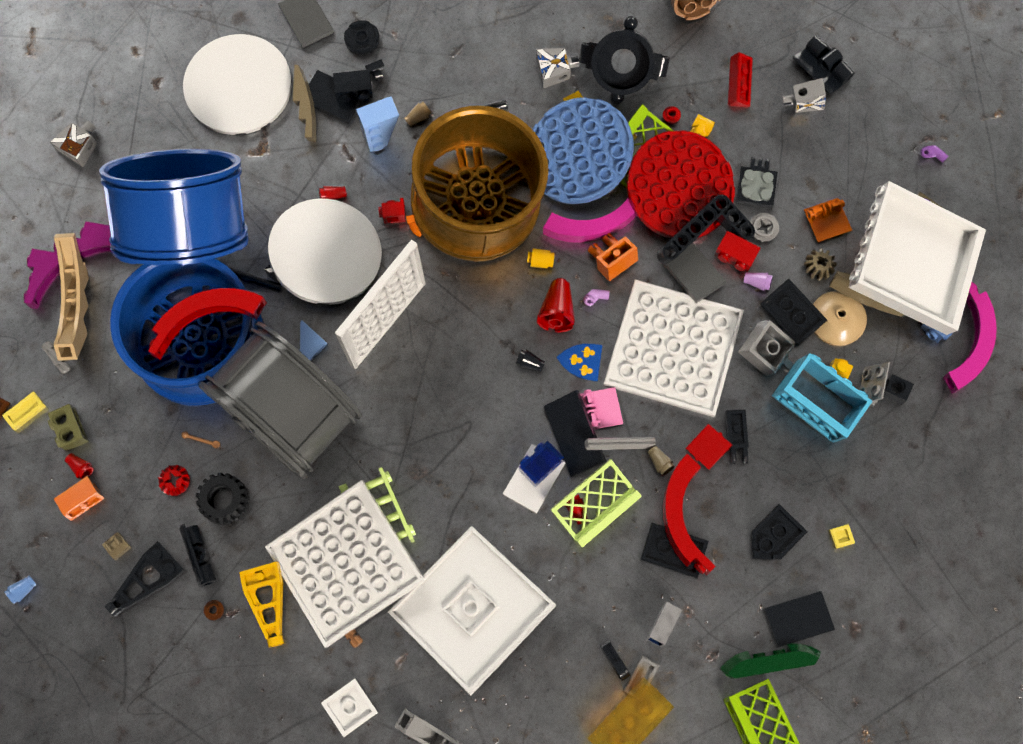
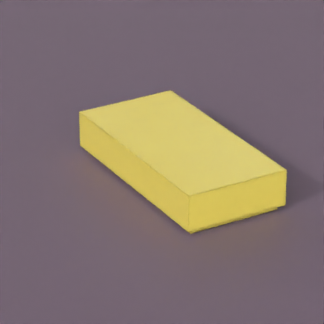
M33 391L2 416L10 427L16 431L45 409L46 405Z

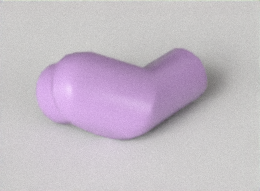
M592 289L584 296L583 302L587 306H592L599 299L609 300L610 291Z

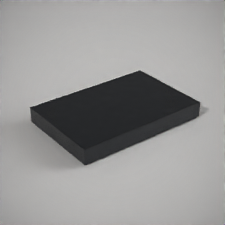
M319 70L316 71L309 83L314 108L349 124L362 100L337 101L333 77Z
M789 278L760 303L798 346L828 321Z
M652 522L640 561L698 579L700 572L694 567L695 564L692 562L686 567L673 550L665 527ZM689 534L696 547L705 555L709 541Z
M822 591L764 608L777 648L835 630Z

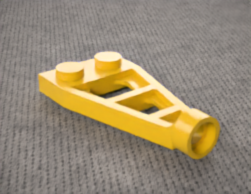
M276 561L239 572L243 592L267 639L268 648L283 645V578L279 562ZM270 585L273 589V598L270 603L261 604L256 596V590ZM273 607L275 609V621L267 624L262 611Z

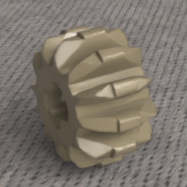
M822 248L818 252L814 249L811 251V254H807L805 257L807 260L804 262V267H807L805 272L812 273L811 279L817 276L818 281H820L822 277L828 279L830 275L834 274V268L837 266V263L833 261L835 256H829V250L823 253Z

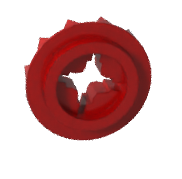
M177 464L168 465L158 477V486L165 494L170 496L182 494L190 483L188 471ZM171 473L175 477H179L176 480V487L173 483H168L171 480Z

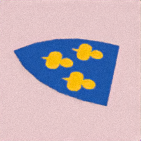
M575 345L564 350L557 356V359L571 374L582 379L598 381L602 345Z

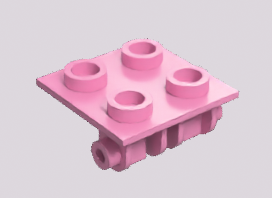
M615 387L593 392L585 390L584 393L580 394L594 430L623 424Z

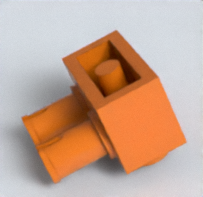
M607 233L602 239V242L609 247L607 250L603 251L597 243L593 244L595 248L592 245L588 248V253L596 259L597 270L608 281H611L638 261L637 247L626 236L618 241L611 233Z

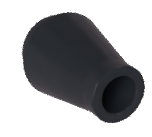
M521 349L516 364H519V367L541 372L545 361L527 349L526 351Z

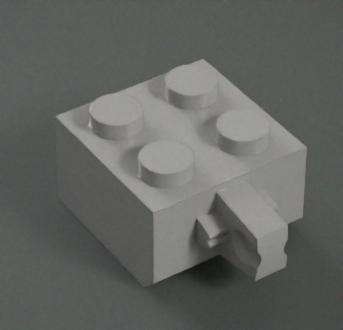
M767 320L757 323L738 352L765 376L775 375L780 369L789 372L794 365L788 357L795 346V342L774 323Z

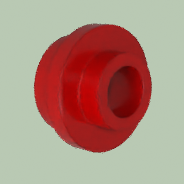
M669 106L663 111V119L668 124H675L681 118L680 110L674 106Z

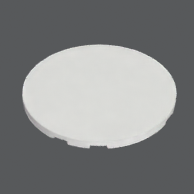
M245 34L224 36L202 47L191 59L183 80L185 101L195 118L205 127L227 135L253 133L261 130L260 128L268 123H272L285 109L292 89L290 69L282 53L268 41Z
M311 199L292 206L277 219L269 236L268 258L277 280L296 297L315 304H339L358 297L372 284L381 263V243L372 223L356 208L337 200Z

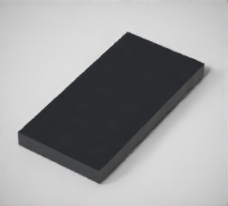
M575 390L544 406L571 477L578 476L607 462L602 450H587L585 448V440L597 438L579 390Z

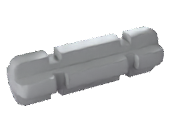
M50 341L42 344V349L62 374L70 371L71 367L65 360L58 361L54 345Z

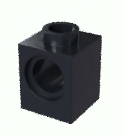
M892 374L886 381L883 397L903 405L907 401L914 384ZM891 386H896L899 389V393L894 392Z

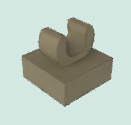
M116 532L102 544L114 560H117L132 548L119 532Z

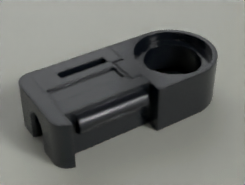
M607 641L602 644L600 648L620 680L623 681L630 677L628 669L611 642Z

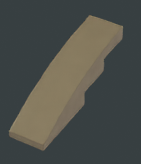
M294 65L292 101L299 106V120L305 124V138L310 142H317L315 108L310 87L303 70L299 65Z
M837 271L829 284L833 289L864 305L902 317L904 315L848 288L850 283V274Z

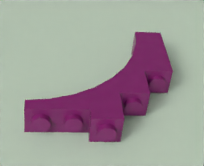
M85 221L84 227L80 231L81 238H76L81 259L99 253L111 252L109 225ZM55 243L53 246L54 252L32 248L31 254L27 257V266L33 273L29 276L28 290L24 293V303L32 309L39 308L43 295L50 284L60 275Z

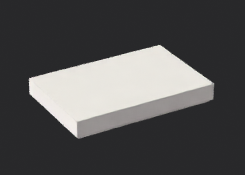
M531 444L503 495L537 514L566 463Z

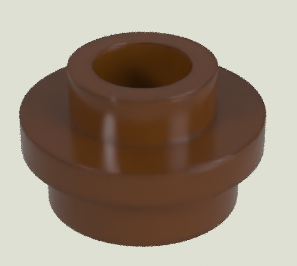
M211 600L204 607V615L209 620H218L224 614V606L220 601ZM215 606L217 608L216 613L212 614L210 610L212 607Z

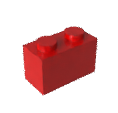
M727 231L716 250L715 256L721 262H728L734 265L739 271L748 272L761 248Z

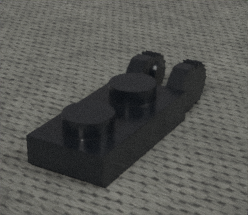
M726 410L727 440L732 444L729 449L731 464H736L735 449H742L743 464H748L749 442L746 410Z

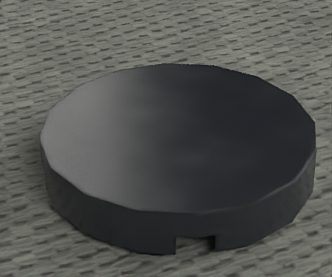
M358 20L351 23L349 28L345 30L344 41L352 53L366 55L377 48L380 42V35L374 24L366 20Z

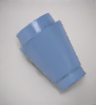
M28 576L8 586L4 593L13 604L16 602L20 603L37 584Z

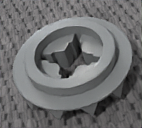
M757 214L750 221L755 228L754 239H758L761 242H770L779 232L778 221L770 214ZM761 224H763L764 227H768L766 232H764V230H758L760 229Z

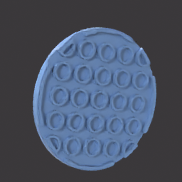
M580 97L561 102L548 110L532 129L540 139L548 160V180L544 194L555 201L566 204H582L599 199L608 194L621 182L630 167L634 152L631 128L623 114L606 101Z

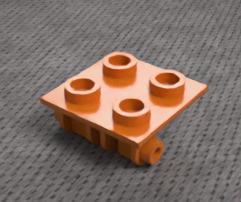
M836 198L804 209V213L818 243L852 231L842 208L845 206L843 199Z

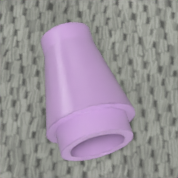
M746 272L744 283L763 291L770 290L773 276L769 275V273Z

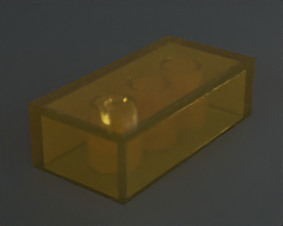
M641 677L586 738L592 744H641L674 706L644 677Z

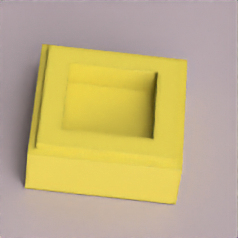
M849 524L828 530L835 549L855 543Z

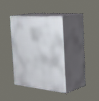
M666 602L662 606L646 639L660 647L664 646L682 609Z

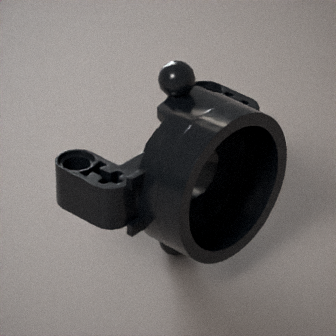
M628 16L624 19V29H617L606 34L598 43L582 42L578 62L586 64L585 68L592 69L598 84L611 93L610 99L614 104L622 103L624 95L639 91L650 79L658 80V77L667 76L670 57L654 53L650 42L641 33L634 30L638 25V21L634 16ZM628 49L634 54L636 64L631 71L621 73L614 69L612 56L617 50Z

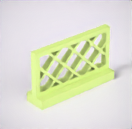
M609 459L550 510L571 535L574 542L583 548L642 496L633 488L612 459ZM609 466L614 470L613 479L604 478V471ZM600 480L599 492L589 491L591 481ZM603 481L613 482L612 493L602 492ZM617 482L624 483L628 488L623 494H616ZM577 493H585L584 505L574 504V497ZM588 494H598L597 506L587 505ZM602 495L612 496L609 506H601ZM563 505L570 506L569 517H562L557 510ZM573 506L583 507L582 518H572ZM587 507L597 508L595 518L586 519ZM572 520L582 521L581 530L576 534L571 529Z

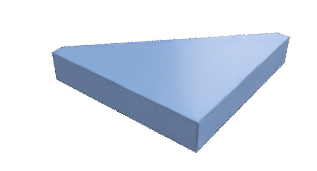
M302 320L300 322V352L312 361L328 344Z

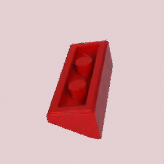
M740 52L730 58L728 105L750 107L753 58Z

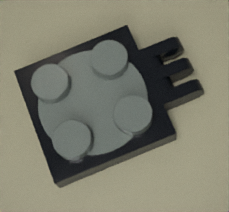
M751 157L750 167L741 166L736 203L773 208L778 172L769 170L770 160L766 159L765 166H762L761 158H758L756 165L755 157Z

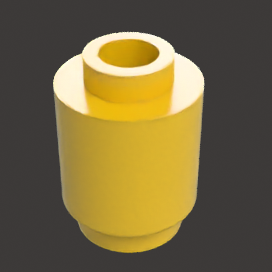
M533 248L532 252L528 251L527 263H531L530 267L553 268L555 253L550 252V250Z

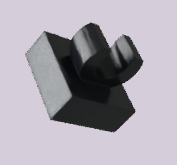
M382 59L365 66L364 69H369L370 74L373 73L376 81L383 79L380 71L384 69Z

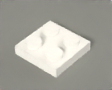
M353 679L321 702L343 737L349 735L378 713L356 679Z

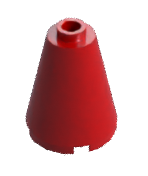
M557 278L551 282L537 315V324L547 331L549 328L555 329V332L560 333L570 331L575 323L570 283L564 278Z

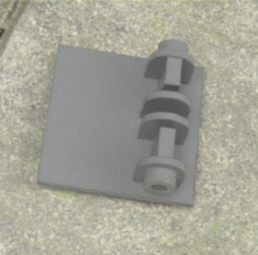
M890 362L864 367L859 390L866 392L869 396L868 398L872 400L870 404L872 407L875 406L878 400L883 399Z

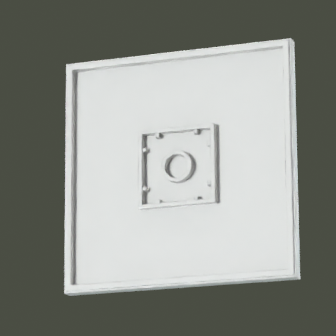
M471 526L423 575L425 581L402 596L388 613L469 695H472L556 607V604Z

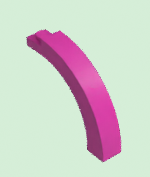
M629 197L612 213L592 220H573L552 212L543 227V235L573 243L597 241L603 239L607 233L613 235L619 232L637 215L631 206Z
M971 282L966 300L974 322L973 345L965 361L958 368L948 372L943 377L952 394L970 383L984 369L992 355L996 341V317L991 300L986 291L979 294L978 288L973 282Z

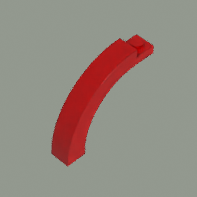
M235 288L211 289L191 295L170 308L158 320L152 329L157 337L153 338L150 342L148 352L153 357L161 360L174 337L186 325L208 314L236 312L257 320L267 302L261 295Z
M686 454L676 466L668 481L663 499V522L668 540L679 559L686 567L693 562L696 570L707 576L716 566L691 540L683 519V498L686 488L701 469V466Z

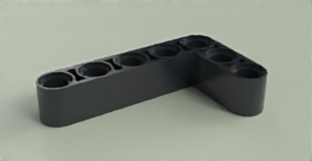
M721 194L709 201L658 250L657 259L664 264L676 259L716 220L726 231L745 240L754 236L755 228L731 200ZM716 201L721 204V208L717 207ZM703 213L708 215L709 221L704 218ZM729 215L733 217L734 222L729 220ZM691 225L696 228V233L691 230ZM741 229L745 230L746 236L742 234ZM678 238L683 240V245L679 244ZM665 250L670 252L671 257L665 255Z

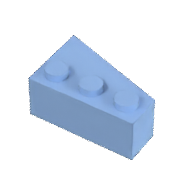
M391 96L356 109L361 130L370 152L380 151L388 145L398 120L399 113Z

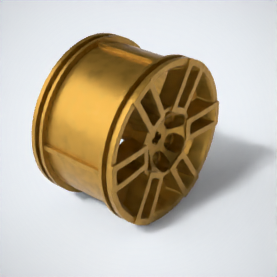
M489 106L461 107L449 111L434 120L421 134L412 158L411 209L415 223L425 239L443 253L458 259L475 262L494 260L519 247L528 238L536 224L548 180V160L540 139L520 118L507 111ZM468 147L473 148L475 166L472 168L468 165L465 148ZM482 147L498 151L508 158L491 169L489 166L484 165ZM455 150L460 169L456 175L434 166V162L442 155ZM516 165L520 168V170L504 180L500 179L502 175ZM425 175H426V176H429V177H431V178H434V179H436V180H438V181H441V182H443V183H446V184H448V185H447V186H444V185H441V184H438V183H435V182L426 180V179H425ZM526 178L529 183L531 201L526 203L506 195L505 191ZM426 192L446 198L447 201L437 207ZM460 192L462 196H456L454 194ZM490 204L492 208H486L484 205ZM472 206L474 209L467 210L465 207ZM504 207H506V208H508V209H511V210H513V211L519 212V213H518L517 215H515V214H513V213H511V212L505 210ZM495 219H500L503 221L493 224V221Z

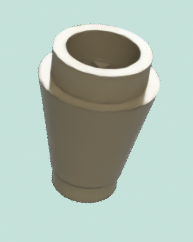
M657 446L648 451L657 473L664 476L674 469L673 461Z

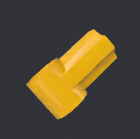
M698 114L690 132L708 137L715 122Z

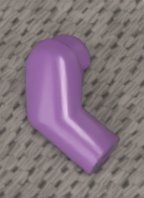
M936 145L925 146L920 152L922 157H936L942 163L949 157Z

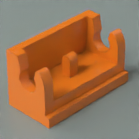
M86 476L55 497L54 501L61 513L70 521H73L105 498L96 484L92 483L91 479Z

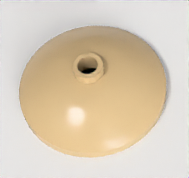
M839 291L825 293L814 302L813 305L828 320L814 332L823 342L833 346H846L858 340L865 331L867 315L860 302ZM838 312H842L844 317H840Z

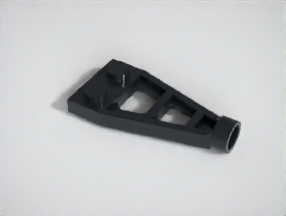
M157 541L141 556L113 599L105 605V608L110 614L117 617L124 610L170 585L185 569ZM152 565L160 573V578L154 583L146 585L141 580V574L147 566ZM133 582H137L141 586L142 592L134 598H129L126 590Z

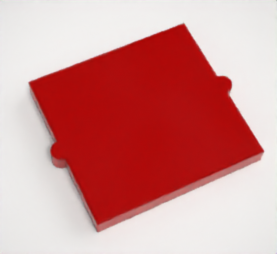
M708 423L685 449L695 457L697 462L700 461L710 470L731 448L732 444L723 437L721 432H717Z

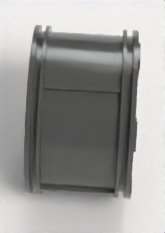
M258 321L255 324L256 329L251 328L249 330L251 337L212 378L207 375L205 378L208 382L205 384L201 381L199 388L231 415L232 419L248 434L253 435L269 449L281 463L293 473L296 472L304 480L308 477L305 471H313L311 465L348 424L355 425L356 420L354 418L359 420L362 417V413L350 398L304 354L273 329Z

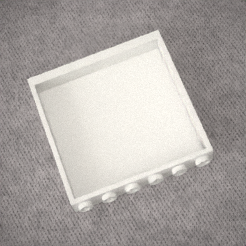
M888 181L884 185L879 186L875 192L876 199L870 208L871 215L865 225L866 231L860 241V251L854 260L856 264L849 276L850 283L848 288L941 333L948 335L956 332L959 329L986 229Z

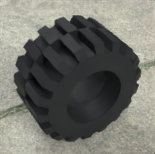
M217 473V476L212 474L209 476V480L205 478L203 480L205 484L198 487L200 493H196V498H198L196 505L199 507V512L211 522L218 523L219 525H224V523L229 525L232 524L233 520L236 522L240 520L239 516L245 515L244 509H248L247 501H250V497L247 495L249 492L245 485L238 478L228 473L225 475ZM222 489H230L233 498L229 506L224 509H215L213 499L216 493Z

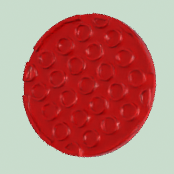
M684 130L663 132L646 141L634 154L627 172L626 181L629 201L639 219L655 233L670 239L716 196L725 195L733 203L735 197L734 175L729 162L726 161L721 153L722 151L704 136ZM716 201L717 207L721 208V204ZM703 213L704 218L709 221L708 215ZM716 220L698 238L709 234L721 224ZM691 225V230L696 233V228Z

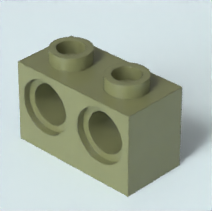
M71 404L47 413L50 419L48 420L49 427L52 431H55L57 437L54 439L59 448H63L68 452L89 442L76 408ZM66 416V421L60 424L61 418ZM73 433V438L67 441V436Z

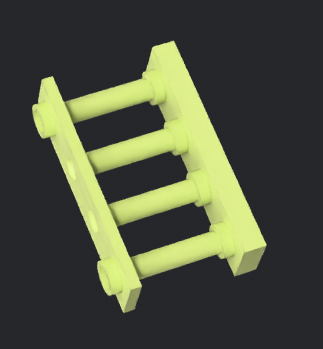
M382 467L378 468L381 476L365 484L370 490L385 483L389 494L375 500L379 506L393 501L397 511L387 515L386 518L389 523L400 518L405 529L396 534L399 539L408 536L410 541L414 542L415 530L412 524H407L390 485L392 478L388 471L384 472ZM346 483L338 486L341 493L349 489Z

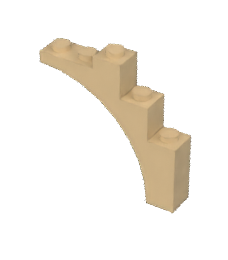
M75 233L55 234L54 241L61 279V311L58 331L53 345L58 361L77 360L88 334L83 318L88 308L84 289L89 280V275L85 262H82Z

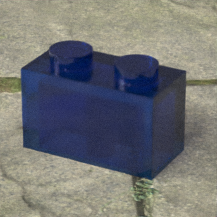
M549 441L545 444L541 442L534 449L535 453L529 457L527 455L519 463L521 465L519 471L534 487L538 486L564 461V457Z

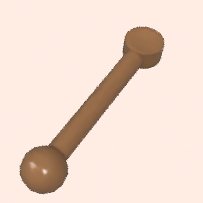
M187 431L181 433V437L184 439L190 438L210 444L216 449L220 447V442L217 440L203 439L190 435Z

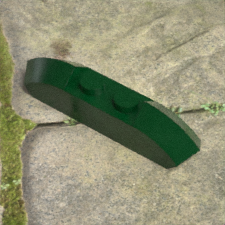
M788 644L787 653H785V649L773 651V655L765 656V652L753 654L752 659L749 652L745 651L726 661L720 670L730 679L812 666L818 661L821 651L804 644Z

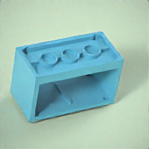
M809 353L794 363L772 394V397L832 443L846 439L866 412L872 400L868 398L869 396L866 392L852 386L853 383L850 380L839 376L833 367L822 363L820 357ZM803 369L853 407L844 418L842 424L792 387V384Z

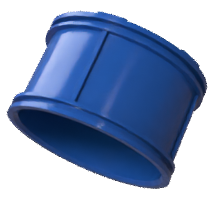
M211 149L161 150L118 158L104 164L99 169L101 184L104 186L111 235L109 238L111 254L118 258L119 261L129 264L189 265L242 250L248 245V227L244 222L240 175L242 173L241 159L236 154Z
M215 258L189 265L143 264L123 283L116 295L111 310V336L121 359L157 394L181 405L201 406L216 403L199 388V383L203 381L206 384L208 380L205 377L208 375L212 378L251 337L249 330L251 328L256 329L255 324L258 321L264 324L261 314L257 320L236 312H226L219 316L215 313L208 314L186 325L179 335L174 337L167 348L168 353L164 354L161 360L156 358L148 363L145 362L144 359L152 355L148 352L149 344L146 346L141 345L143 326L146 320L156 324L162 317L153 311L157 305L165 311L174 306L166 299V296L189 286H192L191 295L202 292L204 285L210 286L209 290L219 288L246 290L238 276L228 266ZM243 318V323L229 328L226 327V325ZM211 319L209 323L203 324L205 320ZM212 335H218L216 340L210 341ZM239 336L234 348L228 345L229 339ZM187 347L186 351L180 354L181 348ZM206 349L202 356H198L200 350ZM223 355H227V357L222 361L221 358L223 357ZM176 361L179 362L176 379L152 374ZM214 366V368L205 372V368ZM190 368H193L194 376L188 378Z

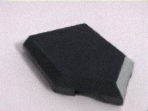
M778 504L752 530V559L781 560L808 531Z

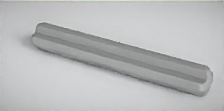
M653 437L588 438L585 440V448L587 450L651 449L656 446L655 438Z

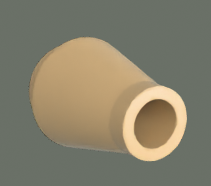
M424 102L417 103L404 119L411 127L429 118L431 111Z

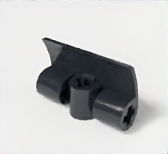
M815 35L807 43L805 49L793 56V59L814 80L823 78L825 91L828 94L838 90L855 74V71L842 60L841 52L835 47L830 48L818 35Z
M182 524L179 530L198 586L205 587L215 583L217 580L212 565L207 564L210 554L206 549L199 546L204 542L198 525L186 528L185 524ZM198 552L202 553V555H200V560L196 558L198 556Z

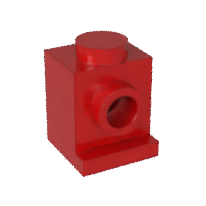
M400 198L399 202L389 200L386 203H381L382 206L378 207L379 218H383L384 224L406 222L404 198Z

